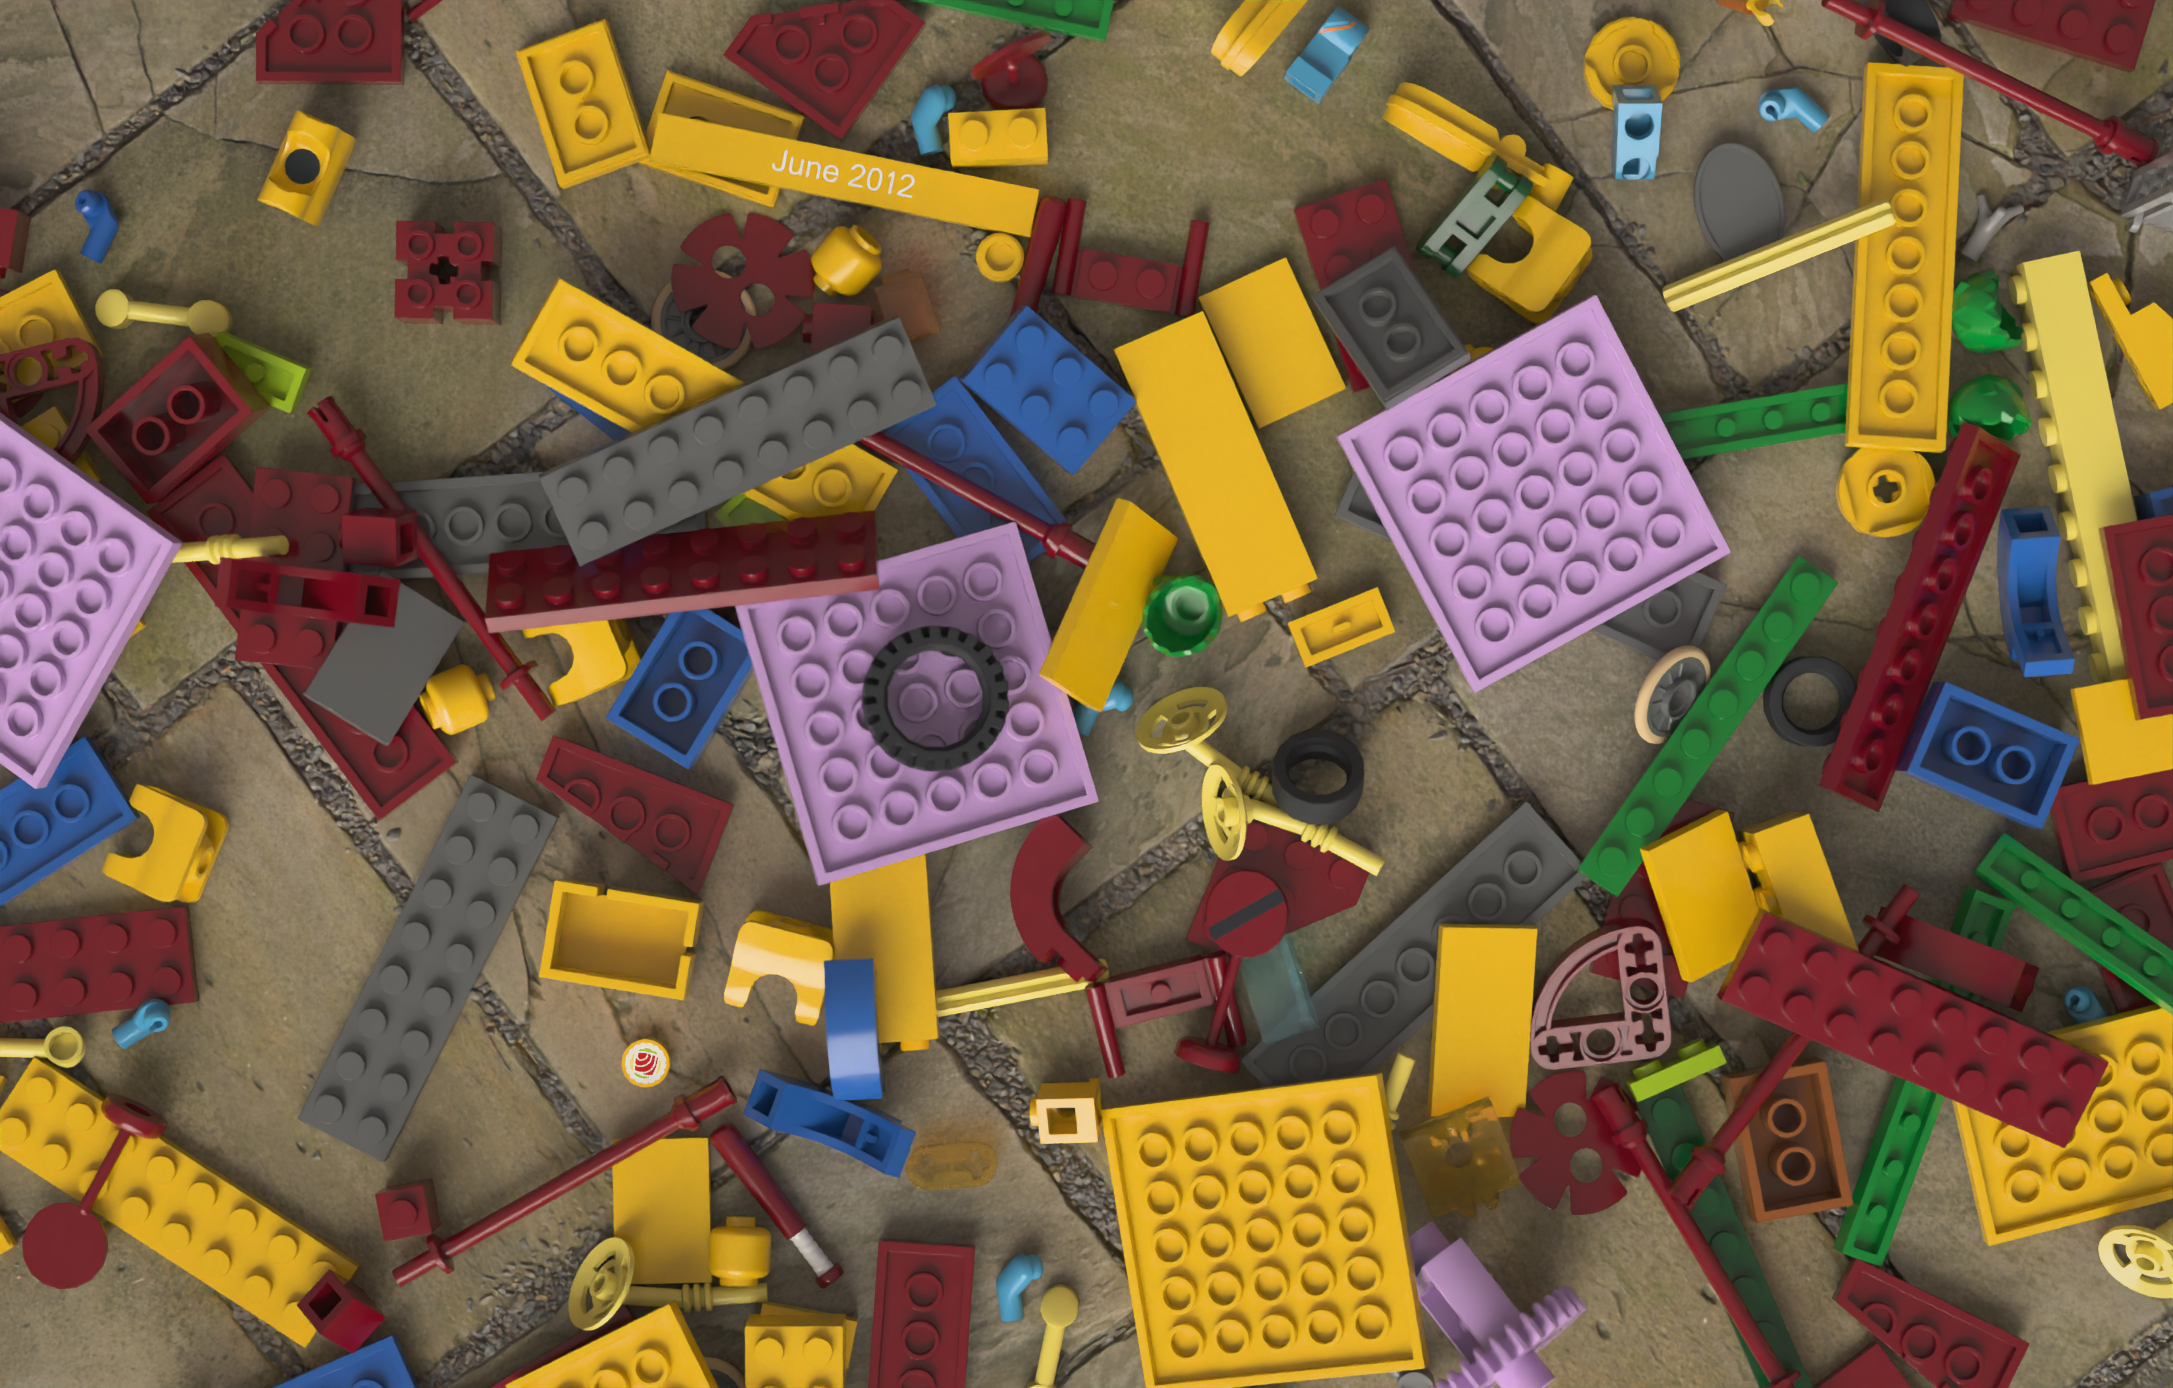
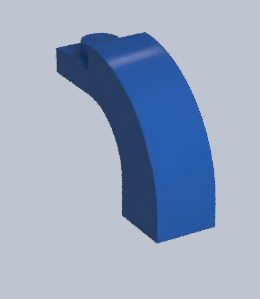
M2049 506L2001 509L1997 544V575L2001 619L2010 659L2019 661L2024 677L2073 674L2075 658L2061 621L2057 600L2056 568L2061 536Z
M872 958L824 961L827 1046L834 1101L883 1098V1092H885V1072L879 1042L877 979L874 960Z
M760 1069L743 1113L769 1129L796 1135L832 1147L860 1160L883 1174L898 1178L901 1175L916 1131L902 1125V1120L857 1100L834 1101L831 1090Z

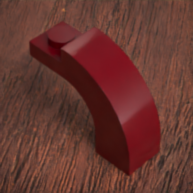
M220 557L215 606L395 628L401 579Z
M1055 814L1042 818L1028 834L1017 854L1010 884L1013 918L1022 940L1038 961L1048 964L1059 953L1062 957L1057 961V964L1073 980L1078 982L1083 977L1086 981L1095 983L1108 968L1070 932L1063 920L1060 909L1061 889L1067 875L1093 846L1060 814Z
M1881 906L1877 919L1886 907ZM1907 915L1903 917L1894 929V932L1901 938L1898 945L1894 946L1884 942L1875 954V956L2020 1012H2023L2026 1001L2033 991L2034 981L2039 971V967Z

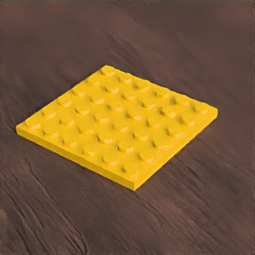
M1382 1072L1112 1106L1100 1110L1146 1388H1233L1424 1369L1430 1364Z

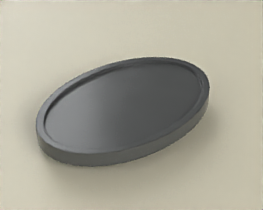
M1726 143L1710 150L1702 159L1696 172L1693 197L1700 229L1714 252L1724 261H1728L1783 239L1785 229L1784 200L1777 179L1768 164L1755 151L1741 144Z

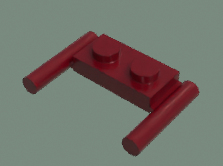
M1068 198L1052 294L1171 314L1184 318L1194 315L1210 226L1209 222L1191 220L1183 267H1179L1176 264L1085 248L1083 250L1079 249L1087 201Z
M1213 952L1206 957H1202L1199 954L1110 976L1106 982L1098 981L1085 986L1108 1078L1120 1077L1126 1073L1115 1028L1217 1003L1228 966L1226 952ZM1233 989L1223 1024L1228 1046L1232 1048L1241 1047L1247 1043L1235 989Z

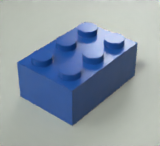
M1020 305L958 378L1058 466L1071 475L1076 474L1137 402L1026 305Z
M712 609L670 613L605 718L685 768L693 769L754 672L741 627Z
M1933 682L1896 771L2026 827L2042 829L2080 739L1948 682Z

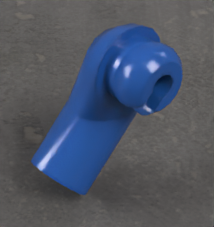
M86 189L81 191L75 200L76 210L83 213L90 228L80 254L102 264L119 230V220L110 199L100 191Z

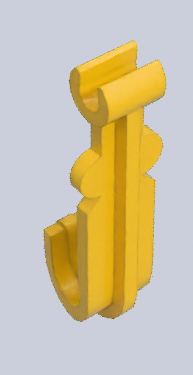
M1245 0L1218 34L1211 50L1212 55L1221 61V65L1227 70L1231 69L1241 77L1273 44L1309 0Z
M1407 82L1400 83L1394 95L1391 94L1386 102L1387 108L1381 117L1382 119L1471 172L1478 171L1488 157L1496 153L1508 162L1507 169L1515 175L1522 173L1534 182L1528 195L1554 212L1559 207L1574 178L1553 165L1544 163L1541 166L1525 156L1526 144L1520 136L1509 134L1499 139L1497 128L1424 87ZM1496 184L1492 186V189H1502Z

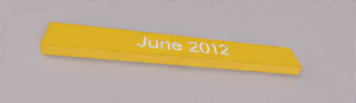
M660 112L658 113L649 159L650 162L1024 238H1030L1039 189Z

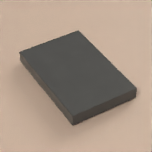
M1395 245L1312 295L1314 304L1387 411L1471 360L1468 350Z
M382 570L377 574L380 577L393 578ZM400 582L395 628L347 622L302 695L381 744L388 746L464 622Z

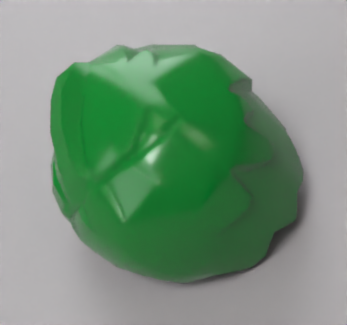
M1993 270L1976 272L1966 279H1960L1953 290L1952 330L1957 339L1967 349L1976 353H1993L1994 351L2011 349L2023 343L2021 337L2024 332L2023 328L2015 325V318L1999 302L1998 287L2000 276L1995 275L1996 272Z
M1984 374L1969 379L1953 393L1948 401L1947 426L1954 437L1958 436L1961 425L1964 422L1978 426L1992 436L2012 441L2017 434L2023 435L2027 433L2028 428L2033 423L2029 410L2022 399V390L2015 382L2006 377Z
M1190 572L1161 575L1154 578L1153 588L1145 600L1142 612L1143 629L1151 645L1156 650L1171 657L1188 656L1203 651L1211 645L1219 635L1223 615L1216 587L1204 577Z

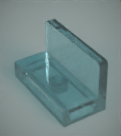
M1285 932L1281 942L1269 953L1254 958H1242L1240 970L1262 1040L1266 1045H1272L1320 1028L1293 940L1287 932Z

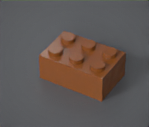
M1816 1056L1796 1059L1734 1142L1747 1216L1756 1223L1853 1205L1826 1061ZM1767 1065L1721 1074L1728 1116Z

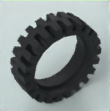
M940 625L925 626L897 636L876 655L864 679L861 697L864 720L872 734V738L892 759H895L902 765L921 771H948L973 762L983 755L997 740L999 733L1004 727L1006 714L1009 710L1008 681L1005 680L1004 669L1000 661L996 660L993 651L987 645L982 644L978 640L979 638L954 627ZM924 651H945L963 659L976 673L982 688V711L975 727L961 741L946 747H926L908 739L895 726L888 709V687L896 669L909 657Z

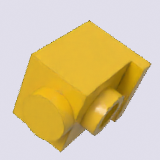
M1090 1078L1089 1082L1041 1083L1037 1097H1031L1030 1121L1032 1126H1039L1040 1144L1098 1142L1103 1127L1100 1112L1103 1109L1100 1078ZM1069 1107H1075L1074 1109H1071V1110L1064 1109V1108H1069Z

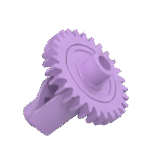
M1433 1221L1409 1237L1419 1301L1465 1359L1460 1360L1461 1374L1454 1370H1448L1447 1378L1450 1382L1445 1379H1438L1437 1385H1433L1430 1388H1493L1496 1384L1501 1388H1545L1551 1383L1555 1377L1536 1353L1564 1332L1567 1327L1573 1324L1587 1310L1588 1307L1578 1294L1569 1286H1560L1558 1289L1553 1290L1552 1296H1544L1543 1302L1545 1307L1539 1303L1532 1305L1535 1316L1530 1318L1527 1314L1520 1313L1462 1238L1450 1244Z

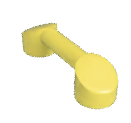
M109 289L99 296L95 305V313L98 320L103 325L112 329H124L130 326L134 320L188 326L195 334L210 333L216 340L218 332L229 333L232 327L230 311L224 305L212 300H201L194 303L191 307L134 301L129 294L123 291Z
M66 1026L55 1028L47 1035L46 1039L0 1038V1057L48 1058L51 1062L65 1068L77 1065L84 1057L86 1051V1042L83 1035L77 1030Z
M1066 1285L1051 1286L1041 1297L1040 1312L1046 1322V1328L1035 1380L1030 1381L1024 1388H1057L1054 1385L1065 1327L1076 1319L1079 1309L1076 1293Z

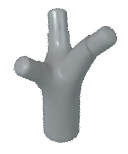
M1978 195L1976 197L1979 208L1977 224L1960 254L1976 263L1996 232L2011 218L2024 212V207L2021 204L2007 209L2000 206L1992 213L1989 209L1986 195Z

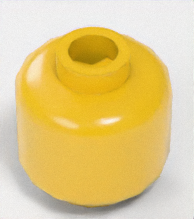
M853 225L851 228L837 226L811 256V263L817 272L813 280L819 288L832 297H835L838 293L848 297H856L880 272L882 260L879 254L882 251V247L873 236L858 225Z
M459 664L432 675L424 687L425 692L419 695L422 708L431 727L434 730L440 727L445 733L450 735L485 722L489 717L488 702L495 699L493 688L486 674L481 673L476 676L472 668L465 664Z
M727 1216L726 1226H718L711 1230L709 1235L708 1269L711 1275L720 1278L719 1285L758 1286V1278H763L769 1274L771 1233L766 1228L755 1226L756 1217Z

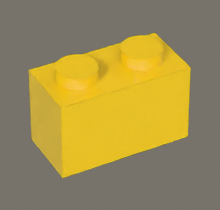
M1045 108L948 113L950 156L953 170L1048 164Z

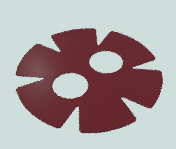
M731 213L713 217L696 227L682 242L680 249L701 263L702 266L673 264L671 273L673 296L680 312L708 305L693 324L692 329L708 341L734 350L739 348L745 323L747 324L755 349L774 345L792 334L802 323L806 313L784 296L812 298L815 289L813 266L806 250L778 257L794 237V233L781 223L767 216L755 213L748 214L742 239L739 237ZM734 246L743 252L746 258V266L739 276L724 278L713 269L712 257L720 247ZM763 284L773 292L775 302L768 314L752 316L742 308L740 298L747 286Z
M1584 1071L1561 1072L1542 1080L1529 1091L1530 1097L1540 1108L1544 1117L1526 1109L1517 1108L1510 1131L1511 1157H1539L1536 1162L1522 1171L1518 1178L1529 1193L1543 1205L1553 1210L1556 1209L1567 1186H1570L1571 1214L1587 1215L1610 1208L1627 1195L1626 1188L1612 1169L1635 1178L1639 1177L1642 1169L1630 1149L1623 1148L1621 1144L1615 1145L1611 1138L1615 1135L1596 1102L1592 1100L1593 1096L1615 1084L1612 1080L1604 1076L1600 1077L1589 1100H1587L1586 1073ZM1622 1089L1623 1093L1625 1094L1626 1098L1628 1099L1629 1103L1631 1104L1632 1108L1636 1113L1637 1108L1633 1100ZM1565 1103L1579 1105L1586 1115L1584 1130L1574 1137L1562 1135L1554 1124L1556 1110ZM1584 1148L1594 1150L1602 1160L1600 1176L1589 1183L1577 1180L1570 1169L1572 1156L1578 1150Z

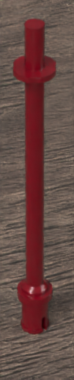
M1822 0L1821 2L1822 7L1855 22V35L1859 38L1866 40L1876 32L2092 137L2094 148L2103 154L2114 153L2135 163L2138 167L2154 161L2158 154V140L2149 138L2127 127L2124 119L2112 115L2101 120L1884 14L1885 2L1882 0H1869L1866 5L1856 0Z
M881 431L859 440L862 444L1007 523L1016 522L1018 529L1042 541L1043 548L1047 550V556L1053 559L1059 556L1085 570L1096 543L1072 531L1073 525L1063 521L1061 524H1049Z
M328 396L318 402L319 408L317 409L312 407L307 412L309 418H312L331 444L330 452L334 458H341L352 464L383 508L409 510L365 451L366 434L362 429L356 430L335 402L334 397ZM417 521L418 555L506 673L507 677L502 680L499 686L505 691L515 685L540 721H544L557 710L530 674L539 665L535 660L522 664L500 632L488 633L485 612Z
M1903 884L1878 919L1866 914L1862 922L1869 931L1857 945L1858 950L1874 957L1884 942L1897 946L1901 938L1894 932V929L1920 895L1908 885ZM1795 1032L1790 1034L1711 1141L1701 1144L1700 1147L1694 1145L1689 1152L1692 1155L1691 1159L1673 1183L1666 1189L1671 1196L1689 1209H1692L1694 1203L1715 1175L1722 1176L1727 1169L1724 1166L1726 1152L1811 1039Z
M721 1075L715 1081L688 1096L683 1093L674 1098V1104L670 1112L443 1241L436 1234H430L426 1238L429 1248L427 1251L392 1270L395 1281L402 1287L437 1266L446 1274H450L455 1269L453 1257L679 1128L690 1129L692 1132L701 1128V1121L729 1105L737 1103V1097L730 1083Z
M1619 1082L1593 1096L1592 1100L1596 1102L1615 1134L1611 1137L1615 1145L1621 1144L1623 1148L1630 1149L1768 1378L1769 1383L1763 1388H1796L1793 1382L1799 1379L1802 1374L1798 1369L1786 1372L1690 1211L1666 1191L1672 1182L1646 1140L1648 1133L1646 1128L1649 1125L1645 1118H1638L1620 1088Z

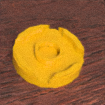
M1623 17L1607 23L1591 39L1584 55L1583 76L1590 93L1602 106L1613 111V85H1657L1663 102L1673 92L1677 83L1680 69V54L1674 38L1660 24L1637 17Z

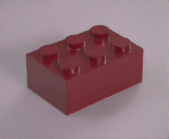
M210 333L188 336L84 430L145 503L151 504L161 501L197 474L272 407Z

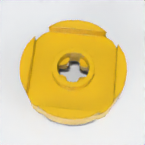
M1861 447L1854 451L1839 468L1835 488L1836 499L1842 515L1857 532L1879 538L1899 536L1912 531L1923 521L1922 519L1927 514L1930 506V495L1935 486V478L1929 463L1919 453L1906 450ZM1885 476L1889 483L1896 482L1898 491L1891 494L1890 503H1884L1881 496L1875 497L1873 493V487L1878 485V477Z

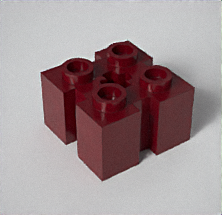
M396 220V260L408 266L407 279H395L394 318L407 324H443V312H453V319L463 325H500L501 286L494 281H489V267H502V229L494 222H455L454 234H445V228L436 221ZM450 262L452 266L459 269L458 276H450L451 283L445 284V281L439 277V272L441 268H444L445 264Z

